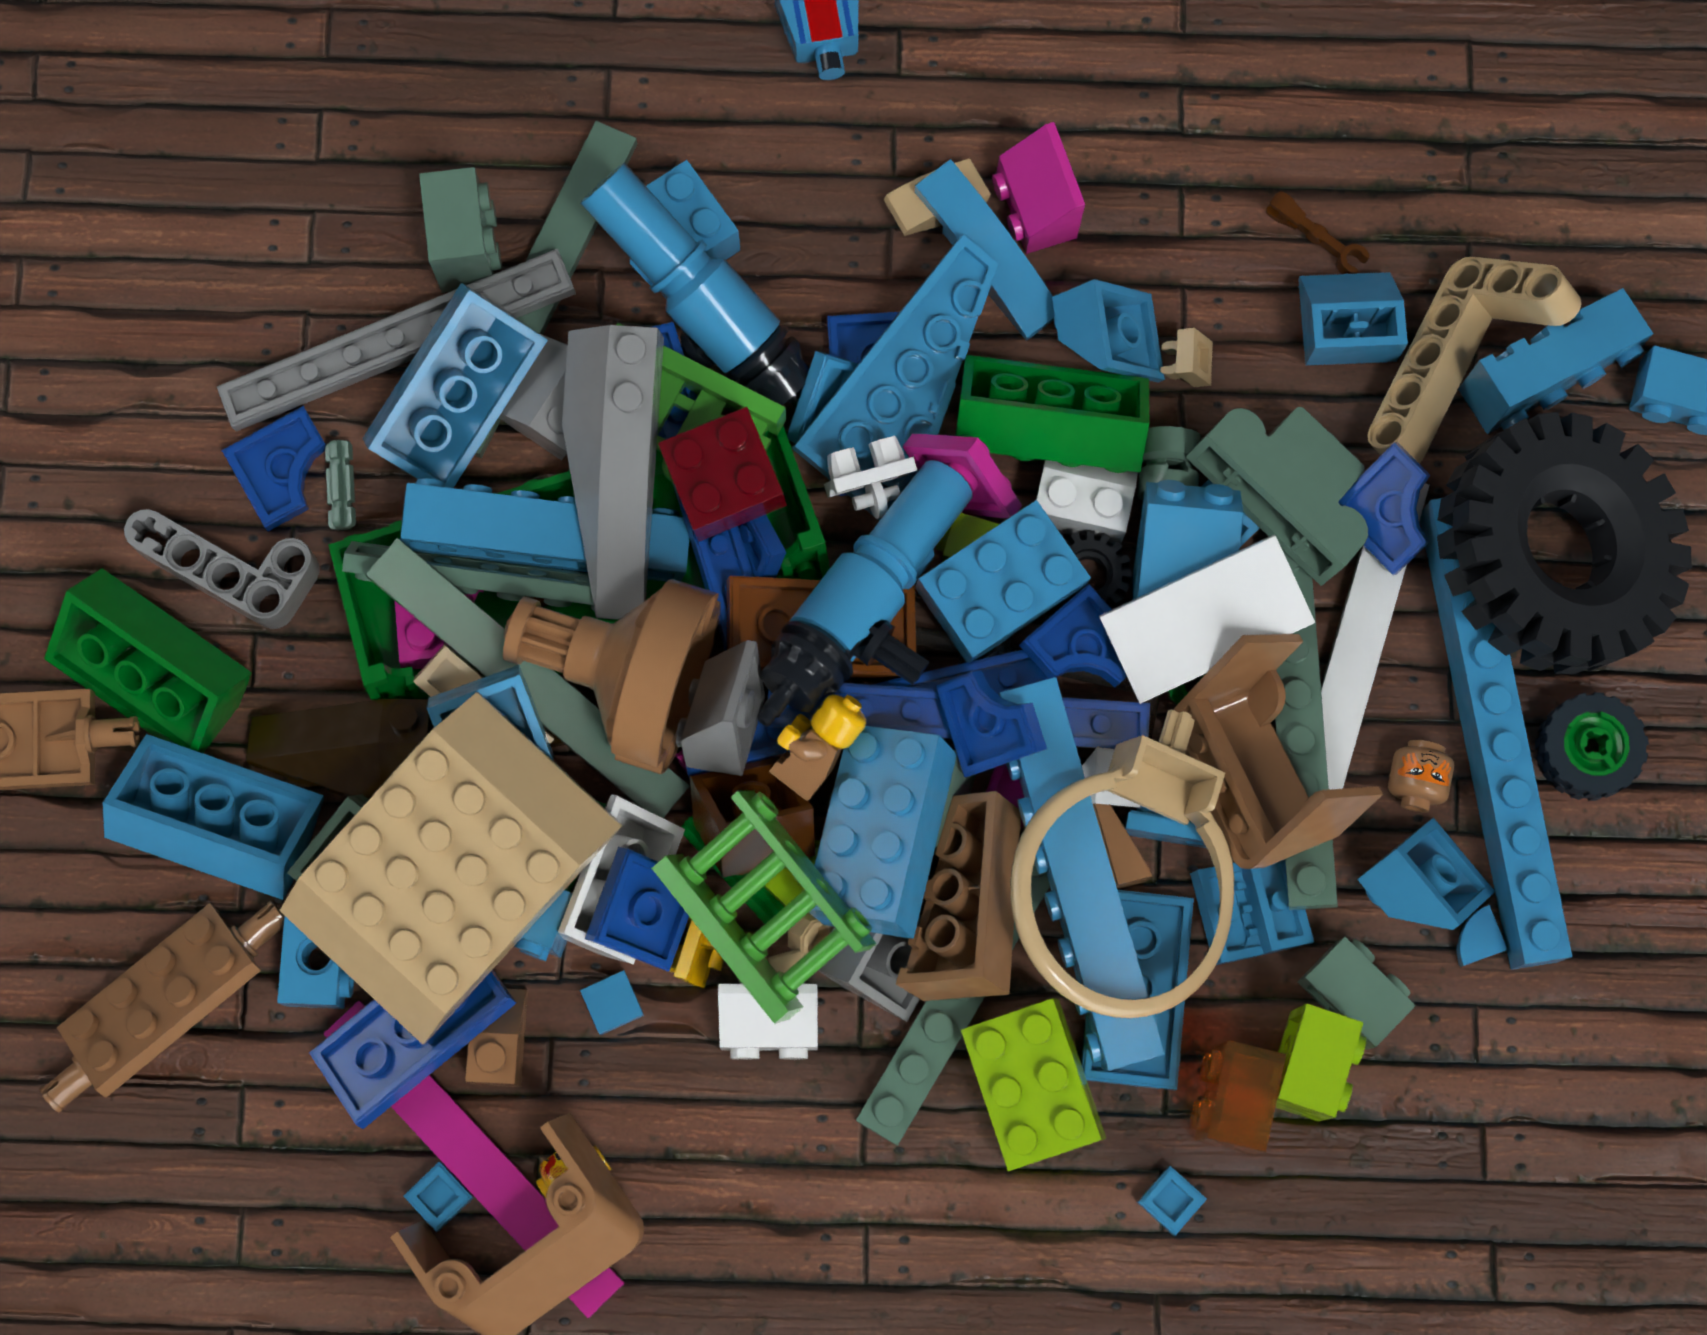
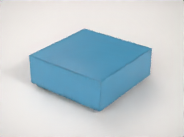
M624 970L580 990L600 1036L644 1016Z
M439 1161L404 1195V1198L436 1232H439L474 1196Z
M1168 1166L1137 1201V1204L1169 1233L1176 1236L1207 1198L1176 1170Z

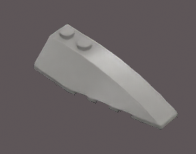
M606 325L568 332L562 429L595 615L598 619L620 620L629 611L646 601L664 337L659 329L654 327Z

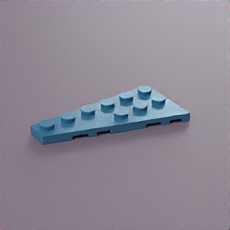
M962 234L792 446V449L831 481L827 456L833 452L854 447L860 470L864 471L875 468L868 445L871 442L896 436L905 459L910 457L902 446L912 433L938 435L956 386L955 381L971 344L969 341L975 324L983 310L999 263L969 237ZM918 469L907 476L881 483L882 487L887 488L897 485L901 494L918 472ZM861 488L846 494L852 498L866 494L865 488ZM895 500L887 502L888 509ZM870 507L865 508V510L873 515Z

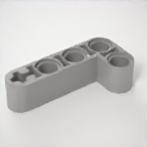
M150 509L139 510L133 513L127 519L124 526V535L127 542L146 560L269 629H279L290 622L320 573L319 562L304 542L295 538H285L277 542L257 570ZM148 531L154 534L158 532L167 542L165 548L151 538L147 537L144 539L145 534ZM194 549L200 550L199 559L194 565L189 567L181 566V559L186 552ZM295 555L305 556L304 565L299 571L294 573L284 572V566L289 558ZM230 572L240 573L239 581L233 588L229 590L220 589V582L226 574ZM272 594L279 595V604L273 611L268 613L260 612V603L266 596Z

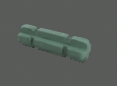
M332 440L325 446L326 463L330 464V468H326L327 504L332 506L331 510L328 511V526L332 530L346 531L351 530L356 525V509L351 507V503L355 502L354 467L349 464L350 460H353V445L350 441Z

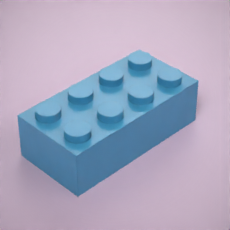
M865 726L853 744L843 749L814 866L849 909L854 907L864 915L872 927V933L914 939L957 757L954 750L940 735ZM818 906L809 912L823 925L833 926Z

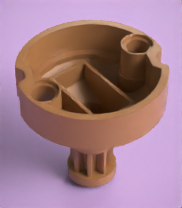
M669 579L654 595L612 624L589 616H583L582 619L574 618L543 608L538 600L523 597L506 622L503 659L517 665L526 661L563 673L564 680L594 690L608 743L611 745V753L616 754L615 760L654 773L663 774L670 766L679 749L676 745L677 728L681 718L687 719L691 707H689L688 698L693 679H700L705 661L711 658L718 628L721 602L717 601L718 593Z

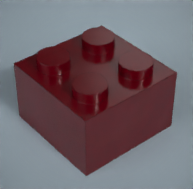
M748 407L658 443L699 542L787 506L784 494Z

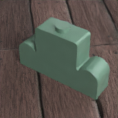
M1297 407L1268 436L1265 434L1266 430L1263 422L1256 414L1243 408L1233 409L1201 439L1186 458L1213 484H1221L1230 487L1232 490H1240L1243 512L1268 536L1276 535L1281 548L1322 586L1349 563L1368 538V526L1363 516L1352 507L1339 505V500L1364 473V465L1302 407Z

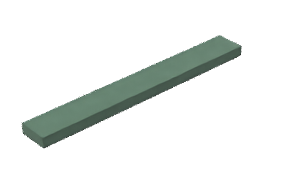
M595 121L526 261L558 248L570 279L572 278L598 225V222L580 203L618 166L624 162L628 165L637 147V138ZM560 301L520 316L517 319L543 335ZM497 419L475 453V456L482 459L501 419Z
M398 538L365 574L368 579L483 676L487 677L517 666V664L503 659L505 629ZM523 661L520 667L542 725L637 806L664 818L690 786L669 768L663 774H658L615 760L616 754L611 753V745L608 743L599 709L554 670Z

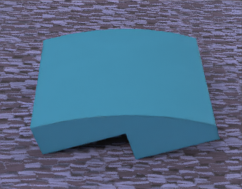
M1285 859L1265 868L1243 869L1236 863H1233L1234 904L1232 920L1226 944L1216 965L1314 943L1306 909L1289 910ZM1215 867L1199 869L1190 873L1209 948L1216 933L1220 910V892Z

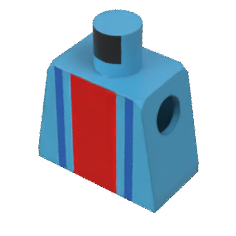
M774 0L775 8L796 62L816 61L818 75L822 80H834L842 77L845 74L843 56L858 53V0Z

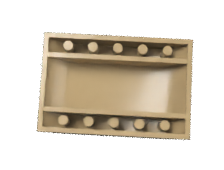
M476 692L424 738L305 870L295 883L280 912L424 1045L623 825L479 692Z

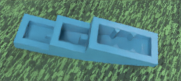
M951 159L915 185V194L943 226L942 233L952 245L962 234H965L999 263L988 295L1026 341L1054 320L1052 294L1010 233Z

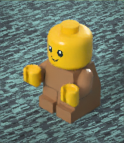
M830 695L825 698L815 711L811 721L803 714H798L791 725L789 724L783 729L777 739V743L781 747L791 752L786 751L769 772L808 802L833 771L841 750L850 747L865 728L866 718L860 710L862 708L861 703L850 695H846L845 698L839 695Z

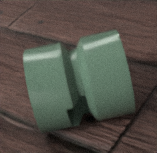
M1158 426L1149 428L1142 461L1146 466L1141 468V472H1139L1137 497L1143 501L1146 482L1159 483L1162 480H1176L1187 486L1198 487L1199 473L1193 469L1194 465L1186 456L1201 441L1202 436L1194 430L1183 427Z

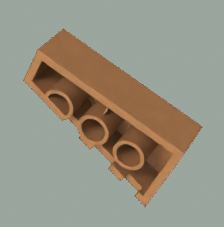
M997 791L952 797L935 853L939 857L934 877L932 880H927L923 897L926 900L919 926L916 927L914 939L909 938L908 945L912 949L906 968L900 967L896 980V985L922 1001L1009 995L1014 932L1010 879L1015 851L1020 840L1021 815L1019 809Z

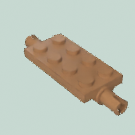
M91 689L0 693V790L95 785V752L97 748L138 747L140 736L134 735V732H140L137 716L96 720L95 692Z
M270 900L267 902V905L237 928L235 925L231 927L222 914L209 903L67 1018L57 1029L74 1055L72 1057L73 1063L48 1084L39 1088L47 1103L60 1113L64 1110L65 1106L91 1085L98 1093L107 1098L261 971L253 960L259 955L257 949L284 927V915L280 912V909Z

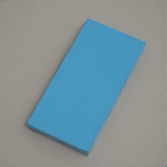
M1118 890L1148 997L1158 996L1172 990L1187 979L1194 898ZM1185 1000L1171 1009L1154 1014L1165 1055L1109 1071L1102 1069L1100 1061L1093 1063L1091 1060L1085 1034L1092 1033L1087 1014H1085L1081 1065L1086 1080L1176 1091Z

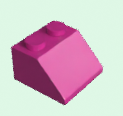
M1055 122L1045 124L1000 155L997 173L992 175L993 186L999 201L1006 200L1011 212L1010 215H1007L1011 236L1015 242L1021 240L1026 254L1076 239L1085 208V202Z

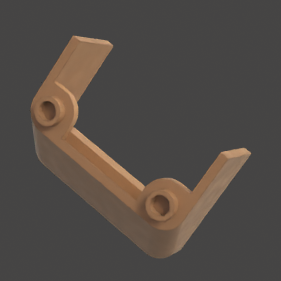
M1299 634L1242 635L1174 708L1179 713L1184 711L1191 714V718L1195 720L1185 755L1225 772L1217 804L1211 813L1223 831L1234 862L1243 869L1265 868L1338 837L1383 795L1380 787L1375 786L1321 790L1308 797L1271 724L1281 713L1286 698L1284 684L1276 669L1303 643Z
M570 1113L548 1121L540 1127L568 1168L566 1172L550 1184L546 1194L548 1210L559 1227L482 1282L470 1264L460 1259H450L425 1220L406 1227L390 1237L431 1300L439 1308L480 1335L518 1334L629 1254L642 1241L644 1235L642 1218Z

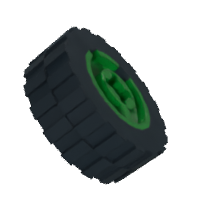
M1595 692L1592 695H1586V693L1576 695L1552 710L1546 716V721L1541 723L1538 732H1540L1539 738L1535 740V749L1538 751L1537 763L1538 766L1542 767L1544 771L1543 776L1548 782L1551 781L1559 792L1571 795L1570 798L1577 800L1587 798L1588 801L1610 797L1631 785V782L1638 778L1643 771L1641 767L1647 762L1648 753H1646V746L1649 745L1648 736H1645L1643 730L1645 726L1642 720H1639L1634 714V709L1629 705L1626 706L1621 703V699L1615 696L1607 697L1604 696V693ZM1588 739L1597 742L1599 746L1598 753L1593 751L1587 753L1584 747L1588 745Z

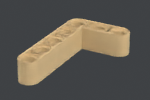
M1465 257L1450 267L1369 428L1368 441L1380 456L1394 442H1398L1420 464L1492 318L1561 326L1571 321L1577 315L1581 307V298L1558 267L1547 264L1481 257Z

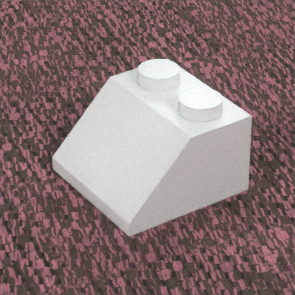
M1045 460L1036 500L1060 533L1071 535L1079 532L1080 536H1084L1086 531H1095L1094 536L1101 538L1104 533L1110 536L1109 542L1115 544L1117 541L1121 544L1127 530L1138 472L1114 473L1101 467L1086 465L1068 467L1055 461Z
M718 984L720 1049L730 1050V1059H759V1050H779V1059H808V1050H818L817 984H802L797 988L799 994L796 997L804 1007L791 1019L776 1024L772 1022L743 984Z

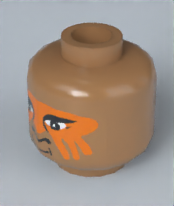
M1424 740L1408 741V746L1398 748L1395 751L1388 781V790L1393 796L1402 800V808L1414 812L1427 813L1429 812L1430 805L1443 804L1448 800L1454 771V761L1445 754L1446 748L1444 746Z

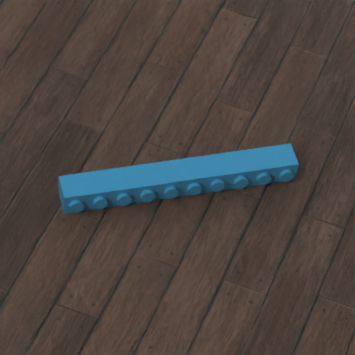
M1442 498L1432 499L1422 510L1420 523L1424 534L1430 541L1425 548L1501 925L1508 949L1510 969L1558 963L1573 956L1510 654L1505 656L1488 643L1496 627L1493 623L1475 630L1461 612L1475 600L1471 591L1452 596L1444 575L1460 567L1458 559H1440L1437 536L1453 526L1437 520Z

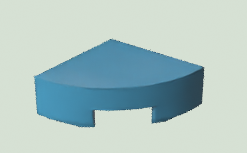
M1490 905L1473 913L1461 930L1456 948L1460 967L1508 950Z

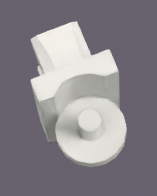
M896 436L883 438L868 444L875 468L864 471L860 470L854 447L829 454L827 461L831 481L824 484L827 497L865 488L866 494L852 497L854 509L858 511L870 507L875 518H882L888 510L887 502L896 500L900 495V490L897 485L883 488L881 483L901 478L917 471L914 457L905 459Z

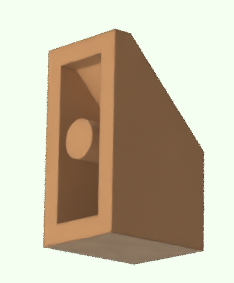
M507 989L516 1001V1004L468 1043L465 1082L472 1085L521 1087L528 990Z

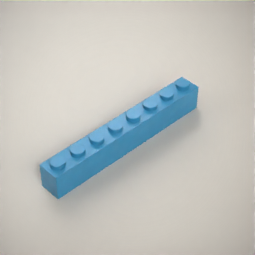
M1056 677L998 694L1002 699L1015 704L1033 702L1047 746V750L1006 764L1011 780H1020L1024 798L1018 799V807L1025 827L1036 811L1051 796L1066 786L1085 778ZM1088 796L1066 810L1053 823L1041 841L1034 861L1037 872L1039 874L1046 872L1051 888L1050 892L1044 893L1047 909L1052 921L1060 920L1065 937L1058 940L1060 954L1066 968L1073 966L1077 981L1099 994L1127 1000L1149 998L1091 797ZM1075 1004L1079 1015L1087 1014L1092 1033L1085 1034L1086 1045L1092 1062L1100 1061L1102 1069L1109 1071L1165 1055L1154 1015L1138 1018H1116L1086 1010Z

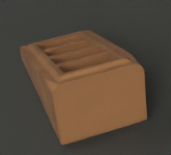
M1093 804L1117 890L1147 882L1152 877L1150 868L1110 804Z

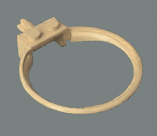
M1168 710L1159 742L1141 735L1116 744L1108 772L1076 781L1051 796L1028 822L1015 851L1010 879L1011 907L1016 930L1029 959L1048 984L1062 996L1086 1010L1116 1018L1146 1017L1164 1012L1180 1004L1196 992L1207 980L1215 968L1228 938L1234 904L1233 860L1223 831L1211 813L1217 804L1225 772L1185 755L1195 720L1191 718V714L1184 711L1179 713L1175 710ZM1109 791L1183 825H1187L1190 820L1196 826L1195 829L1204 841L1215 866L1220 892V910L1212 944L1201 964L1185 981L1172 990L1158 996L1137 1000L1118 999L1099 994L1085 987L1072 978L1054 959L1041 937L1035 920L1031 898V879L1035 857L1041 841L1053 823L1066 810L1077 802L1098 792Z

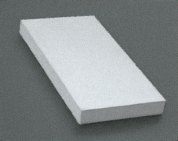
M1276 535L1269 536L1099 616L1140 704L1206 674L1242 635L1292 634L1315 623Z

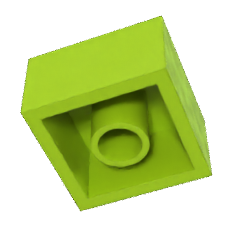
M1307 1003L1290 1011L1263 1103L1317 1122L1336 1118L1337 1111L1344 1112L1348 1106L1353 1088L1351 1083L1346 1082L1351 1064H1359L1366 1046L1367 1038L1360 1035L1364 1022Z

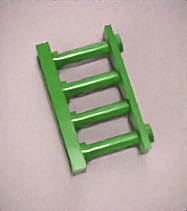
M754 790L737 791L731 798L743 812L694 857H685L683 854L665 855L652 867V870L772 1022L776 1024L791 1019L804 1007L796 997L799 994L797 988L849 944L854 952L858 953L870 950L877 943L869 934L872 931V927L864 915L856 908L852 907L849 909L775 818L779 812L773 802L762 792L756 794ZM756 828L773 852L723 896L720 894L715 895L704 882L707 878L705 872ZM787 867L804 890L756 933L746 934L735 921L737 917L736 910L781 870ZM818 906L835 929L785 973L781 971L776 972L765 958L768 955L767 949L814 907Z

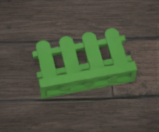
M666 346L663 347L658 434L674 406L688 413L678 434L724 416L725 409L734 412L748 407L765 451H767L771 439L764 435L766 431H769L778 436L786 421L785 407ZM685 387L698 395L696 401L681 394ZM657 434V449H656V450L659 451V452H661L658 443L661 442V441H664V440H666V439H664V438L658 436V434ZM663 459V473L669 481L673 482L666 462Z

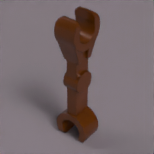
M1285 192L1276 193L1267 206L1266 213L1273 220L1293 229H1299L1310 242L1322 246L1337 258V269L1341 274H1358L1359 272L1357 268L1347 262V256L1349 255L1357 257L1362 263L1368 261L1369 252L1365 247L1359 244L1344 246L1328 234L1325 227L1318 223H1313L1305 217V212Z

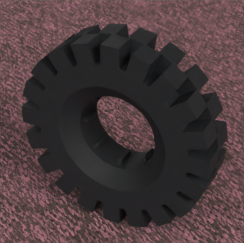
M1558 412L1538 414L1528 421L1526 418L1479 444L1465 456L1467 461L1454 469L1446 484L1454 492L1441 499L1437 519L1440 522L1453 526L1437 536L1440 559H1458L1460 567L1444 575L1452 596L1471 591L1475 598L1473 602L1461 611L1475 630L1493 623L1496 627L1488 643L1505 656L1522 649L1520 664L1539 671L1553 666L1554 674H1576L1586 669L1589 672L1635 654L1654 643L1653 637L1665 633L1677 617L1670 609L1684 603L1689 583L1678 578L1677 575L1692 569L1691 546L1671 542V539L1689 531L1683 508L1662 511L1659 504L1676 494L1667 476L1663 473L1647 482L1642 475L1653 463L1654 459L1639 444L1620 452L1626 433L1608 423L1593 430V417L1572 412L1560 419ZM1543 503L1554 504L1569 512L1580 523L1589 539L1592 550L1591 574L1588 582L1575 589L1562 586L1561 583L1555 582L1548 577L1538 566L1531 553L1527 537L1528 518L1531 510Z

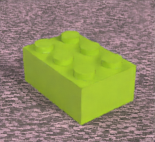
M1051 998L961 1029L1008 1171L1107 1139L1059 999Z

